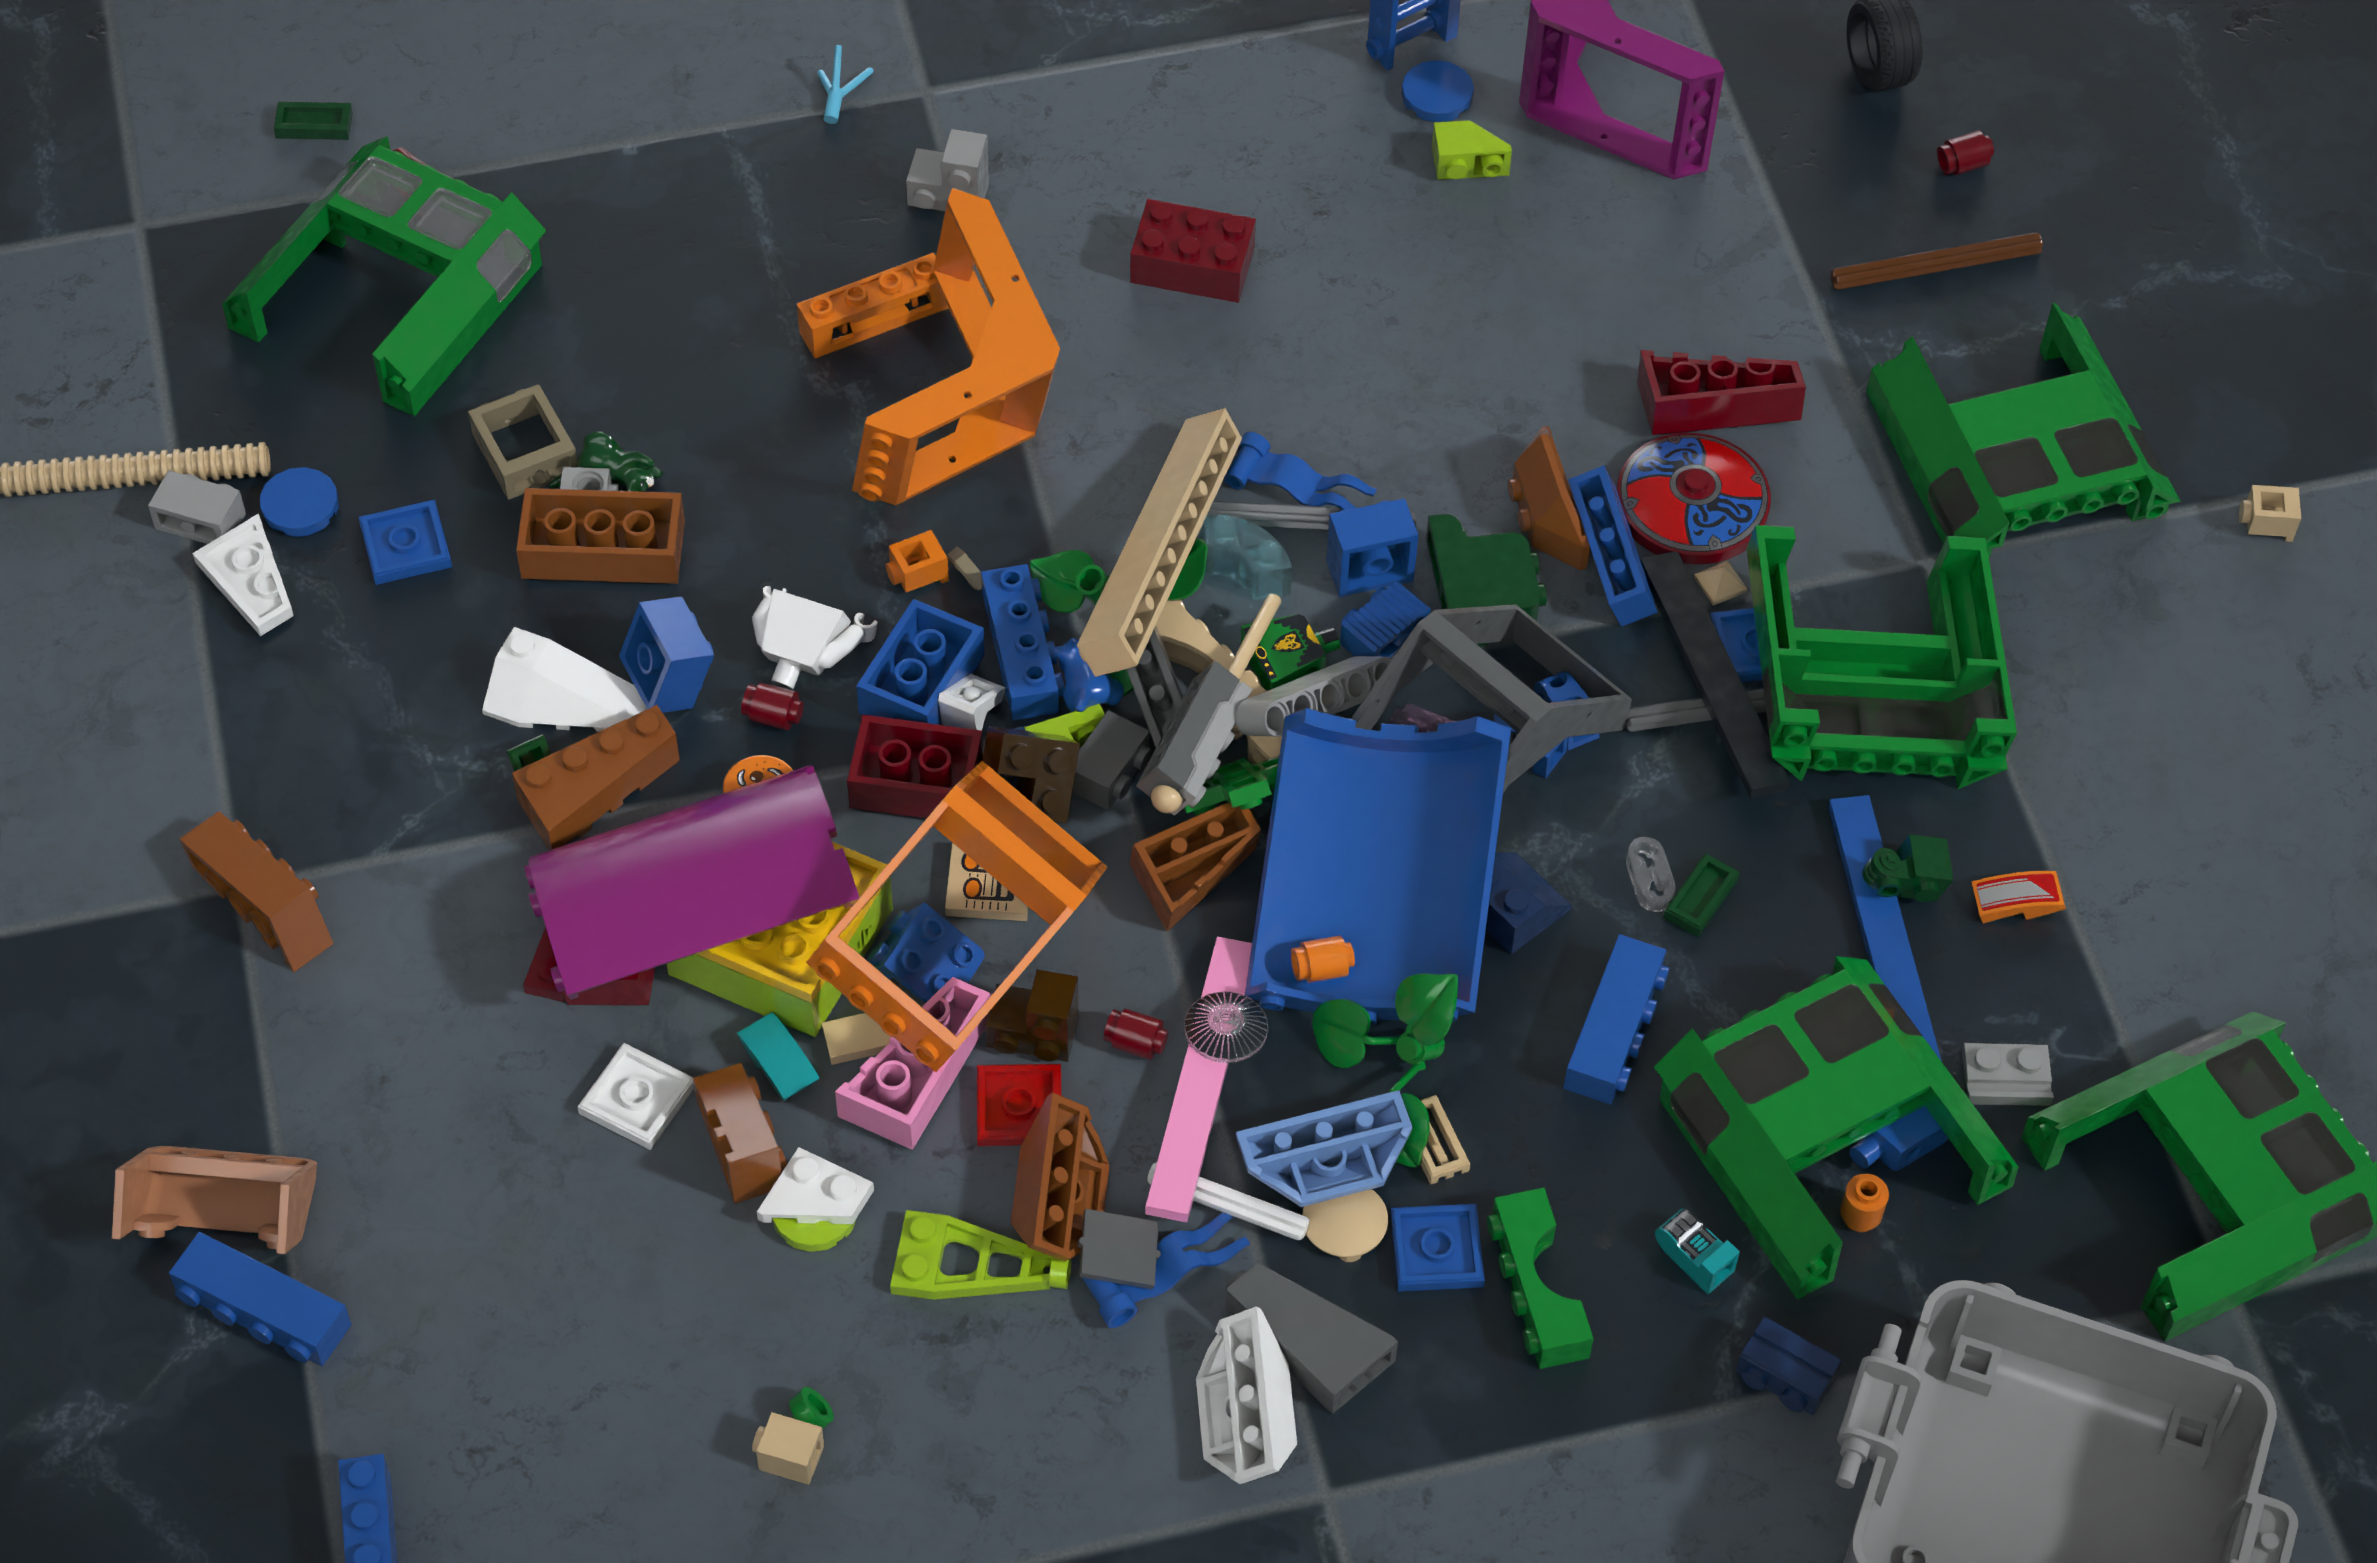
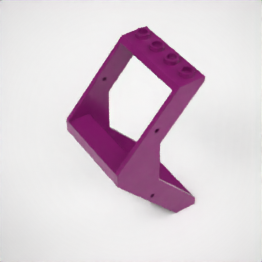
M1531 0L1519 103L1527 118L1671 179H1678L1708 170L1725 71L1717 59L1617 18L1608 0ZM1587 43L1682 81L1673 143L1603 113L1577 64Z

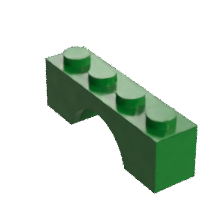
M1545 1188L1494 1198L1492 1215L1487 1216L1488 1230L1492 1241L1498 1240L1502 1253H1499L1502 1275L1505 1279L1511 1278L1514 1291H1511V1302L1515 1315L1517 1317L1523 1316L1526 1329H1523V1340L1528 1355L1535 1354L1539 1369L1589 1359L1594 1338L1581 1300L1565 1298L1554 1293L1542 1283L1535 1270L1534 1262L1536 1258L1553 1245L1556 1222Z

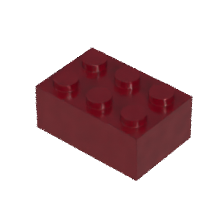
M1147 198L1130 253V283L1239 303L1255 248L1256 218Z
M862 715L847 779L849 808L928 818L953 787L982 761V730Z

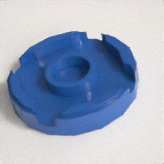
M1427 61L1412 67L1405 75L1401 95L1406 108L1409 110L1410 107L1415 111L1417 117L1432 122H1446L1458 118L1459 113L1464 110L1467 111L1471 107L1474 86L1471 77L1463 68L1445 61Z
M307 467L285 470L276 474L265 484L260 494L262 516L270 528L275 531L276 529L284 531L285 535L292 537L311 535L323 530L330 523L329 519L333 516L334 512L336 515L339 509L337 488L331 478L319 470Z

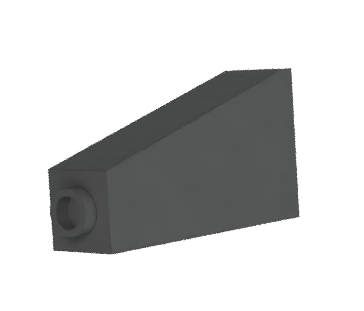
M1260 1263L1255 1264L1247 1272L1245 1270L1237 1272L1226 1285L1225 1309L1231 1315L1256 1306L1259 1307L1289 1363V1372L1331 1414H1334L1396 1361L1398 1341L1392 1335Z

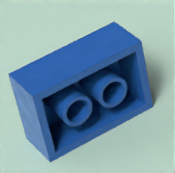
M913 599L856 685L858 713L861 715L941 725L942 719L938 704L939 695L953 684L975 672L985 656L984 628Z

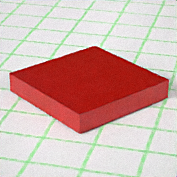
M1061 1064L977 1065V1146H1021L1047 1096L1052 1092L1062 1096Z

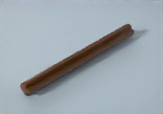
M2033 232L1837 267L1831 270L1830 279L1833 288L1840 290L2030 256L2042 252L2043 240L2039 233Z

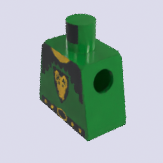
M1300 614L1272 619L1248 664L1252 672L1257 676L1261 686L1266 691H1269L1325 668V654L1340 649L1339 637L1333 627L1314 633L1305 616ZM1252 623L1241 626V643Z

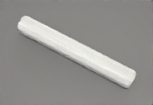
M1157 1162L1152 1165L1148 1174L1147 1181L1150 1185L1152 1184ZM1199 1177L1193 1199L1194 1202L1295 1240L1304 1238L1309 1226V1219L1307 1217Z

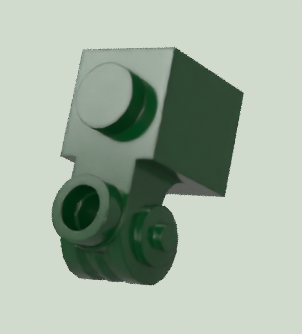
M1909 834L1896 852L1888 848L1877 850L1862 869L1863 879L1870 887L1877 889V893L1881 897L1888 898L1899 895V897L1916 899L1920 902H1937L1953 882L1947 839Z

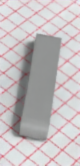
M1353 656L1246 699L1237 709L1236 723L1238 729L1247 736L1279 737L1283 734L1285 716L1309 708L1334 715L1358 705L1364 701L1392 659L1379 656Z

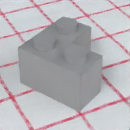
M951 129L944 153L916 148L906 180L908 205L922 209L946 211L947 201L952 188L985 199L989 186L987 135Z

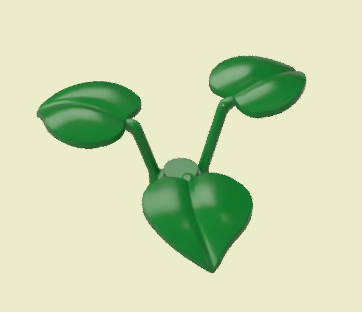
M1195 539L1168 601L1183 600L1191 596L1201 585L1205 574L1208 546L1204 540ZM1079 550L1062 551L1049 557L1030 561L1032 579L1038 578L1042 600L1049 608L1059 613L1077 611L1083 605L1085 597L1096 606L1110 577L1102 568L1095 565L1094 560L1087 553ZM1127 669L1108 673L1112 679H1117L1123 685V697L1134 690Z
M1420 973L1411 975L1401 982L1396 992L1395 1008L1400 1020L1408 1024V1026L1406 1027V1032L1398 1036H1367L1371 1023L1369 1013L1355 1001L1335 999L1321 1004L1314 1011L1312 1021L1313 1031L1320 1052L1334 1066L1350 1068L1359 1064L1364 1058L1365 1044H1395L1399 1057L1413 1065L1389 1090V1093L1400 1091L1419 1071L1425 1070V1061L1436 1059L1443 1053L1445 1047L1444 1037L1450 1029L1456 1009L1458 975ZM1403 1093L1401 1097L1412 1124V1131L1396 1162L1408 1167L1421 1166L1422 1154L1428 1141L1430 1130L1429 1116L1425 1105L1416 1096Z

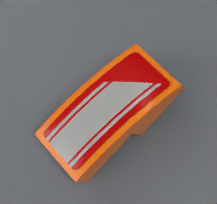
M2056 871L2017 872L1972 881L1979 916L1983 924L2023 913L2026 920L2066 909Z

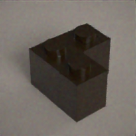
M988 726L982 761L997 774L1018 776L1016 790L1054 822L1067 823L1080 743L1060 735Z
M1037 969L1032 990L1010 986L989 1011L985 1026L986 1047L994 1048L996 1051L1004 1054L1016 1052L1033 1055L1040 1060L1048 1062L1056 1060L1068 1062L1079 1020L1078 976Z

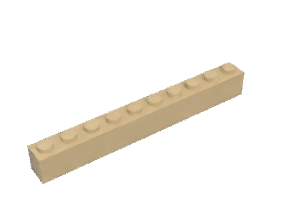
M1226 408L1186 419L1077 643L1082 660L1089 665L1095 677L1138 665L1242 440Z

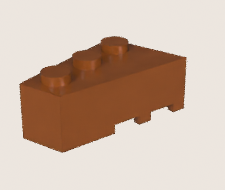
M1225 803L1133 844L1129 865L1167 932L1256 850L1261 829L1249 809L1240 810L1238 806L1233 808L1229 803Z
M738 1063L692 1078L696 1101L734 1204L769 1193L780 1177L781 1172L787 1166L781 1146H778L774 1139V1129L768 1111H762L758 1102L761 1100V1095L755 1077H747L742 1063Z

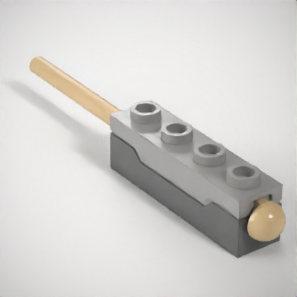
M1269 594L1228 669L1214 660L1192 680L1136 785L1151 797L1152 804L1158 811L1176 815L1187 805L1191 808L1194 807L1205 794L1206 788L1203 786V783L1219 767L1221 763L1217 759L1219 753H1222L1229 746L1235 736L1231 730L1233 726L1237 725V709L1243 701L1248 699L1252 691L1249 686L1240 682V678L1281 604V598L1278 595Z

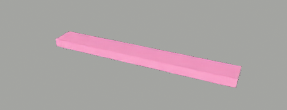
M1217 936L1201 999L1211 1004L1214 1008L1199 1003L1212 1010L1198 1008L1210 1013H1197L1208 1016L1196 1018L1208 1019L1194 1022V1024L1208 1021V1023L1195 1027L1192 1030L1207 1024L1209 1026L1194 1034L1190 1039L1208 1027H1211V1029L1204 1033L1194 1044L1189 1041L1146 1202V1215L1188 1222L1230 1059L1229 1035H1231L1234 1044L1233 1034L1236 1036L1242 1013L1240 1008L1243 1005L1239 1008L1237 1006L1245 1000V998L1234 1006L1240 995L1245 996L1252 943ZM1218 992H1223L1225 1004H1222L1217 994ZM1225 992H1231L1229 1004H1226ZM1215 993L1221 1005H1218L1210 994ZM1232 993H1237L1238 996L1233 1004L1230 1005ZM1208 995L1217 1006H1214L1203 997ZM1210 1030H1213L1201 1047L1197 1049L1194 1045ZM1216 1032L1206 1052H1201L1202 1046ZM1219 1033L1220 1035L1218 1037L1213 1055L1209 1056L1207 1055V1052L1212 1042L1214 1041L1216 1035ZM1222 1034L1223 1041L1221 1047V1055L1220 1058H1215V1051ZM1225 1035H1227L1228 1059H1222Z

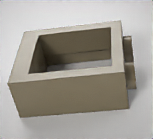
M539 384L527 389L518 390L514 394L490 403H484L468 411L472 435L508 500L524 494L525 488H540L548 485L555 477L562 474L563 467L577 468L576 449ZM540 414L555 443L506 462L491 433Z

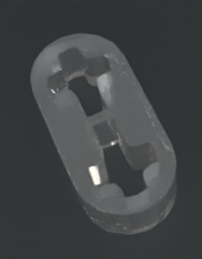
M1650 837L1637 838L1630 843L1626 857V866L1637 900L1646 910L1652 912L1664 911L1673 899L1676 890L1675 881L1664 848L1656 839ZM1639 853H1645L1647 858H1652L1649 868H1647L1645 859L1638 857ZM1651 881L1655 882L1659 892H1663L1662 896H1656L1654 891H1649Z

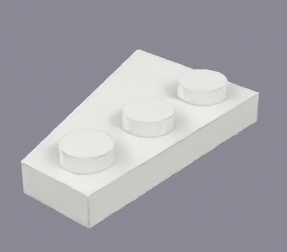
M259 514L192 553L195 563L260 636L294 616Z

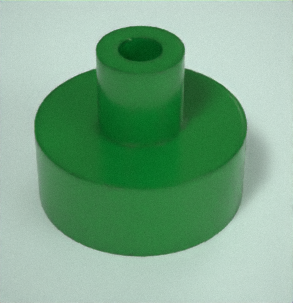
M802 1388L789 1401L790 1410L793 1414L790 1418L820 1426L822 1430L834 1419L829 1403L820 1393L812 1388Z

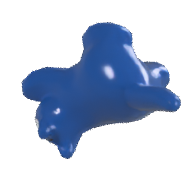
M1073 637L1062 646H1057L1053 649V653L1059 658V664L1064 673L1066 686L1063 698L1070 711L1083 712L1093 705L1109 704L1115 706L1120 702L1124 694L1123 685L1117 679H1112L1109 674L1095 677L1089 665L1082 660L1077 647L1079 639Z

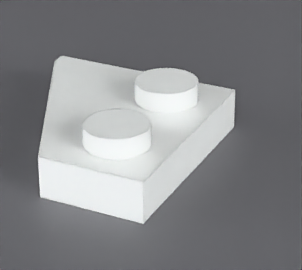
M798 1147L757 1210V1218L763 1223H771L772 1218H797L798 1223L815 1224L819 1221H828L831 1224H853L872 1195L874 1185L873 1182Z

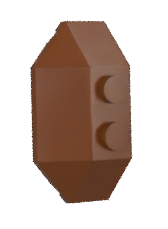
M1549 425L1542 426L1515 461L1513 479H1508L1509 497L1512 502L1517 501L1519 507V527L1522 532H1527L1532 547L1578 570L1587 569L1590 545Z
M1052 1092L1047 1096L1020 1147L1010 1224L1029 1248L1066 1262L1081 1253V1248L1077 1246V1242L1082 1237L1083 1212L1085 1209L1101 1212L1105 1210L1110 1165L1099 1135L1090 1122L1092 1116L1089 1108Z

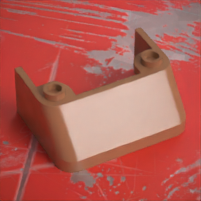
M175 1146L147 1148L115 1170L112 1238L121 1239L132 1230H138V1235L141 1237L161 1238L165 1236V1231L172 1230L176 1226L258 1233V1238L266 1241L268 1248L277 1249L279 1254H286L303 1238L316 1182L317 1162L307 1158Z

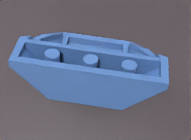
M1398 1090L1236 1132V1139L1248 1173L1300 1207L1384 1186L1412 1131V1124Z

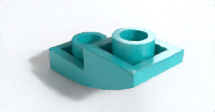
M773 1012L736 1034L757 1069H762L782 1102L820 1079L799 1045Z

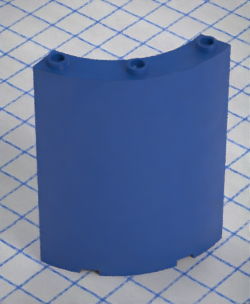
M1309 708L1285 716L1245 989L1246 998L1260 1001L1259 1006L1267 1010L1280 1011L1286 1007L1307 1012H1314L1317 1007L1330 1000L1349 999L1363 1006L1369 1013L1370 1025H1375L1377 1020H1400L1395 1008L1397 989L1405 978L1420 973L1457 974L1458 994L1452 1022H1456L1458 1016L1475 1013L1511 728L1479 716L1457 722L1438 724L1437 732L1419 733V728L1416 725L1381 724L1380 731L1355 728L1356 720L1322 713ZM1338 935L1342 936L1345 943H1351L1354 951L1355 965L1354 967H1349L1348 976L1308 983L1306 980H1296L1291 964L1292 948L1300 947V943L1304 941Z

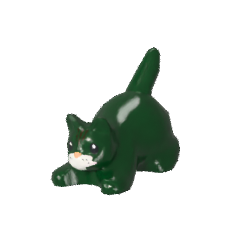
M601 431L592 432L583 439V449L578 457L577 468L609 469L611 482L623 484L627 491L645 492L647 488L654 484L653 478L657 479L663 476V472L654 466L655 461L638 451L624 452L612 437ZM562 474L549 482L550 489L560 488Z

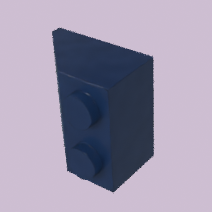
M1516 852L1495 853L1486 931L1510 954H1513L1569 912L1572 905Z

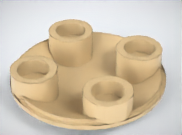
M1372 1189L1304 1206L1302 1213L1303 1216L1309 1219V1226L1305 1234L1309 1240L1321 1251L1337 1256L1345 1262L1357 1261L1363 1254L1374 1249L1383 1239L1388 1226L1386 1206L1381 1197Z

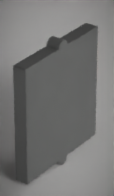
M1085 1209L1083 1212L1082 1237L1077 1242V1246L1081 1248L1079 1277L1153 1289L1155 1286L1156 1261L1161 1255L1160 1251L1157 1250L1158 1221Z

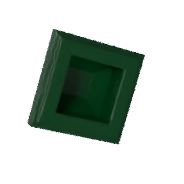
M543 734L506 750L514 772L551 755Z

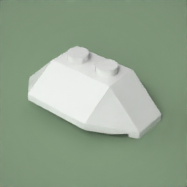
M1257 1306L1219 1320L1215 1330L1217 1335L1209 1346L1196 1377L1203 1459L1239 1484L1278 1472L1297 1445L1289 1363L1262 1310Z

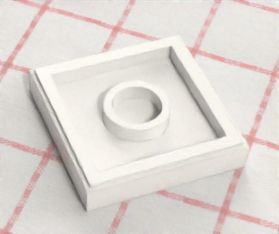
M623 1043L578 1105V1111L580 1115L651 1150L693 1091V1077Z

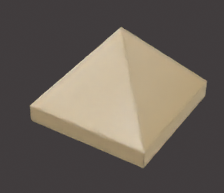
M1728 561L1694 574L1695 581L1713 606L1747 592V587Z

